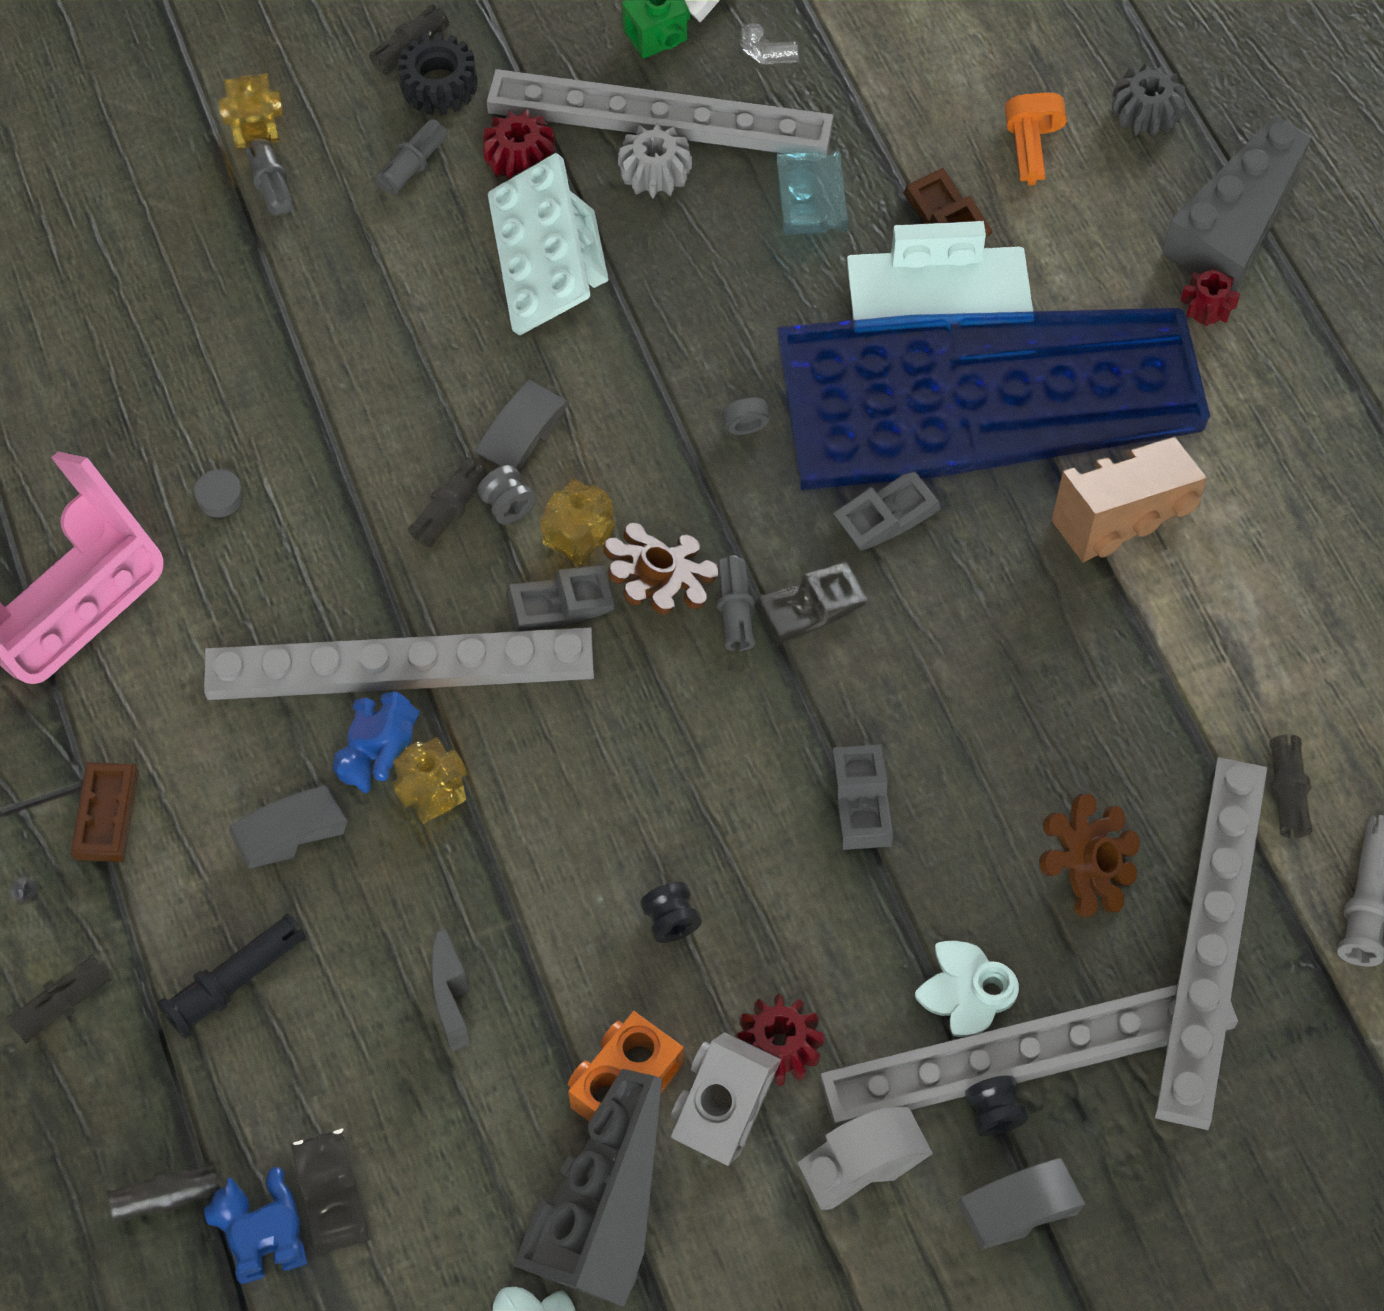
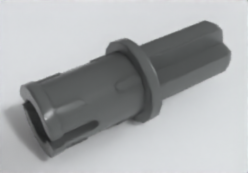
M430 119L408 143H400L394 158L376 174L378 184L388 193L397 195L417 171H423L427 167L426 159L445 140L447 135L446 128L437 120Z
M254 140L251 144L254 147L256 156L249 145L245 149L246 157L254 172L252 177L253 184L262 192L271 214L275 216L281 213L288 214L292 210V198L286 185V170L282 165L278 164L273 146L268 140Z
M730 555L727 558L720 559L717 563L721 597L717 600V609L722 612L725 648L735 651V642H738L739 651H744L755 646L751 609L754 607L755 602L748 592L745 561L738 558L737 555Z

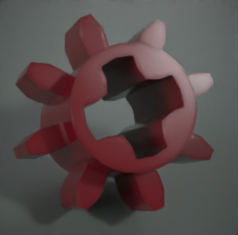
M1213 268L1203 272L1201 275L1196 272L1192 273L1190 284L1184 286L1180 299L1181 302L1189 304L1186 317H1192L1207 327L1209 324H1214L1219 320L1227 323L1231 310L1237 308L1240 293L1231 291L1234 278H1228L1224 273Z

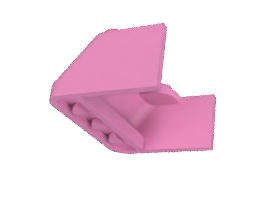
M57 452L51 458L79 492V495L66 505L61 515L62 530L74 547L6 607L0 602V666L14 678L29 684H37L47 680L153 585L163 570V557L160 550L87 457Z

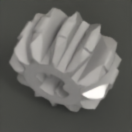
M656 123L653 130H646L639 125L636 135L626 134L623 147L620 148L618 153V165L621 169V178L624 184L632 185L636 195L647 190L652 199L660 191L665 192L671 197L674 186L684 187L687 174H690V169H692V156L690 155L686 137H678L674 127L662 131L658 123Z

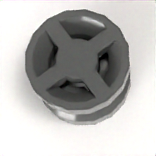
M514 465L501 466L491 471L479 483L477 489L482 501L492 505V515L500 524H509L521 519L530 512L536 502L535 493L529 486L521 483L522 475Z

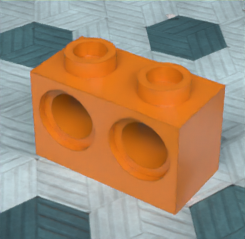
M633 1011L624 1023L618 1020L608 1029L600 1044L603 1049L591 1063L587 1060L583 1061L571 1075L568 1081V1086L570 1087L568 1090L570 1108L590 1122L601 1102L596 1101L592 1097L593 1094L601 1087H611L622 1069L654 1075L662 1079V1093L684 1065V1047ZM634 1047H645L653 1053L648 1060L639 1063L630 1061L625 1056Z

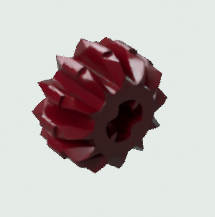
M509 109L506 119L493 117L491 127L484 129V148L482 149L484 161H486L487 166H491L495 177L506 175L509 180L555 154V134L552 132V127H547L543 115L532 118L528 109L522 115H514Z
M780 993L774 998V1007H769L758 998L754 1002L755 1015L743 1013L740 1017V1026L743 1031L735 1034L736 1038L781 1059L775 1073V1082L779 1086L784 1085L786 1072H790L794 1078L801 1081L805 1078L806 1074L804 1065L815 1067L818 1065L820 1054L816 1049L824 1045L825 1039L824 1033L815 1030L819 1025L818 1015L816 1013L802 1015L804 1002L801 998L794 1001L790 1008L784 1006V997ZM774 1035H785L786 1044L783 1046L774 1045Z

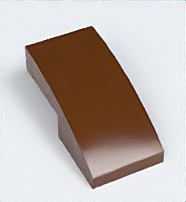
M944 168L906 185L903 194L925 224L984 221L986 237L991 235L992 229L971 196L962 198Z

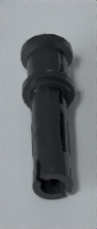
M286 913L281 920L213 971L209 972L206 969L203 972L201 970L193 975L194 982L170 1000L164 997L158 1001L157 1004L178 1034L186 1039L192 1034L191 1028L214 1010L221 1012L227 1008L231 994L297 944L305 941L306 936L303 930L297 931L296 929L299 926L298 923Z

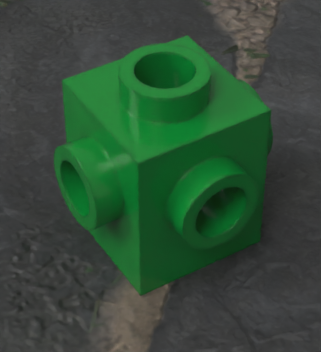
M625 0L622 2L623 32L642 59L666 49H672L680 43L687 41V21L690 20V11L685 0Z

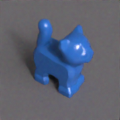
M395 691L382 694L381 702L383 705L379 712L374 711L376 703L372 699L362 698L354 701L352 707L356 714L348 731V745L334 754L333 771L338 779L344 784L357 786L363 793H368L371 789L372 761L375 760L373 765L375 779L384 782L390 777L391 769L398 757L409 748L412 742L413 726L420 711L410 704L407 698Z
M280 1167L270 1169L266 1179L268 1191L273 1197L274 1202L249 1213L250 1207L246 1194L229 1177L227 1178V1185L215 1191L210 1204L204 1208V1216L208 1225L218 1227L226 1234L228 1246L237 1262L235 1267L236 1278L241 1284L259 1280L265 1276L262 1256L267 1253L275 1252V1264L281 1263L282 1269L285 1271L308 1264L304 1245L300 1241L301 1223L292 1192L284 1183V1171Z

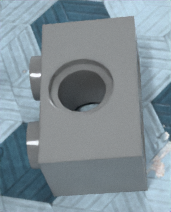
M725 1032L712 1040L711 1044L706 1041L703 1042L691 1067V1071L697 1073L691 1091L684 1089L672 1110L671 1119L676 1120L677 1123L671 1138L729 1166L742 1153L781 1059ZM713 1084L722 1085L730 1092L732 1097L731 1108H724L715 1103L711 1095Z

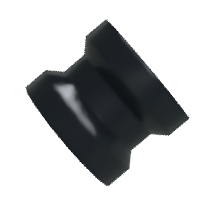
M672 882L659 886L648 892L640 901L643 913L651 917L653 921L651 932L654 940L658 943H667L684 938L697 930L702 924L699 912L691 908L689 904L691 893L684 882Z
M1004 1075L989 1078L970 1086L965 1091L968 1104L976 1110L977 1118L974 1124L977 1134L980 1136L1005 1133L1023 1125L1028 1120L1025 1107L1018 1104L1015 1096L1018 1091L1015 1077Z

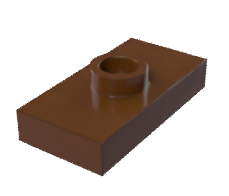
M86 763L70 852L74 860L124 862L139 776L136 764Z

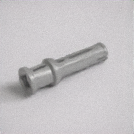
M1374 815L1368 817L1365 821V835L1355 894L1344 907L1343 914L1348 921L1345 939L1339 942L1337 953L1344 961L1358 966H1377L1384 961V947L1381 946L1384 931V815H1379L1378 827L1375 826L1376 817Z

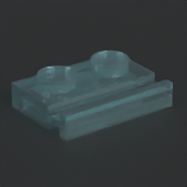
M834 151L833 155L821 156V152L777 154L783 235L827 233V228H840V232H846L848 218L840 151Z

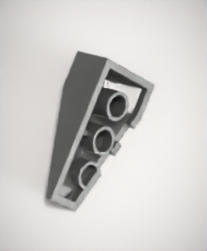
M626 1069L620 1071L588 1124L590 1138L577 1158L569 1155L560 1169L566 1178L551 1202L542 1199L533 1213L515 1260V1267L590 1296L625 1307L630 1291L635 1285L637 1272L645 1249L662 1079L654 1075Z

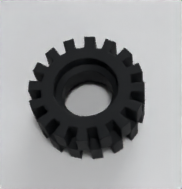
M435 33L436 40H430L428 34L421 36V44H418L414 39L409 43L410 51L404 48L400 53L401 59H398L399 77L404 99L407 103L412 102L413 108L417 111L424 106L425 114L433 115L434 108L440 110V115L448 114L447 107L450 106L456 112L461 109L460 101L467 105L472 100L471 94L475 95L477 90V75L472 49L468 50V44L464 41L458 44L457 37L450 35L447 41L444 40L443 33ZM436 69H445L453 72L442 79L423 77L427 72Z

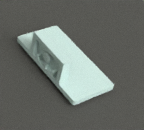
M555 153L489 191L488 199L512 330L516 334L522 335L587 300L590 297L589 285L596 288L609 280L595 211L570 191L564 159L559 154Z
M984 221L894 225L891 253L860 254L847 257L854 331L856 333L1032 324L1034 313L1024 248H984L986 237Z

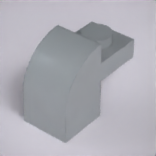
M888 1107L861 1115L825 1135L827 1142L800 1160L798 1164L820 1209L828 1210L835 1208L871 1182L896 1180L933 1153L909 1107Z

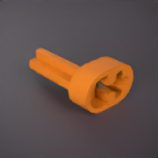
M1056 93L1017 95L1007 101L1004 107L1007 129L1014 133L1019 179L1020 181H1027V185H1036L1037 180H1045L1046 177L1040 134L1060 130L1067 122L1064 98Z

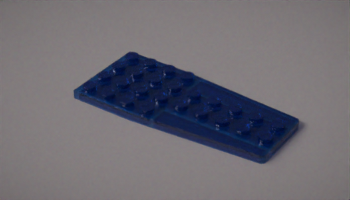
M1179 308L916 314L778 327L777 330L800 490L891 482L904 474L916 472L921 479L941 477L1199 433L1206 429L1210 417L1186 314Z

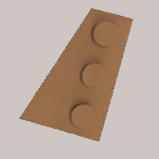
M1175 437L1130 450L1128 454L1130 459L1113 464L1109 457L1097 460L1094 465L1097 469L1079 474L1075 468L1062 472L1052 522L1082 563L1097 555L1099 557H1106L1115 552L1122 542L1136 535L1139 537L1147 536L1155 531L1163 521L1176 514L1178 517H1183L1198 507L1207 477Z

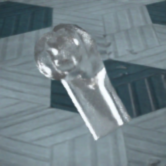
M750 23L742 27V38L739 40L740 46L744 52L758 62L765 65L798 62L797 41L771 43L763 37L764 30L760 24Z

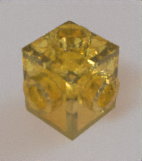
M267 73L225 79L226 98L219 99V107L223 125H231L236 148L246 147L247 145L252 146L251 142L257 139H266L270 143L279 142L276 117L284 116L279 90L271 91Z
M572 478L562 492L558 490L551 496L546 505L545 514L541 518L543 543L583 565L597 545L603 546L605 541L614 532L616 523L613 521L612 499L595 485L586 486Z
M438 737L426 743L418 742L412 744L401 753L400 757L393 760L397 779L391 782L393 789L405 808L412 806L423 824L466 801L462 778L467 775L466 768L458 753L454 749L446 752Z

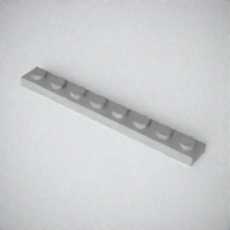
M495 69L487 99L489 114L507 116L510 109L514 115H522L528 109L532 118L543 115L544 120L548 122L636 133L639 125L646 130H653L656 123H658L662 131L674 127L678 137H686V140L821 159L827 158L834 115Z
M590 627L205 648L204 693L207 700L594 679L592 629Z
M1220 757L1217 759L1155 1119L1209 1130L1268 768L1265 766Z
M1178 984L821 1073L820 1082L833 1127L836 1129L850 1120L882 1108L909 1107L910 1110L961 1098L965 1096V1091L970 1086L997 1076H1013L1016 1082L1020 1083L1167 1046ZM1231 1001L1226 1030L1234 1029L1238 1023Z

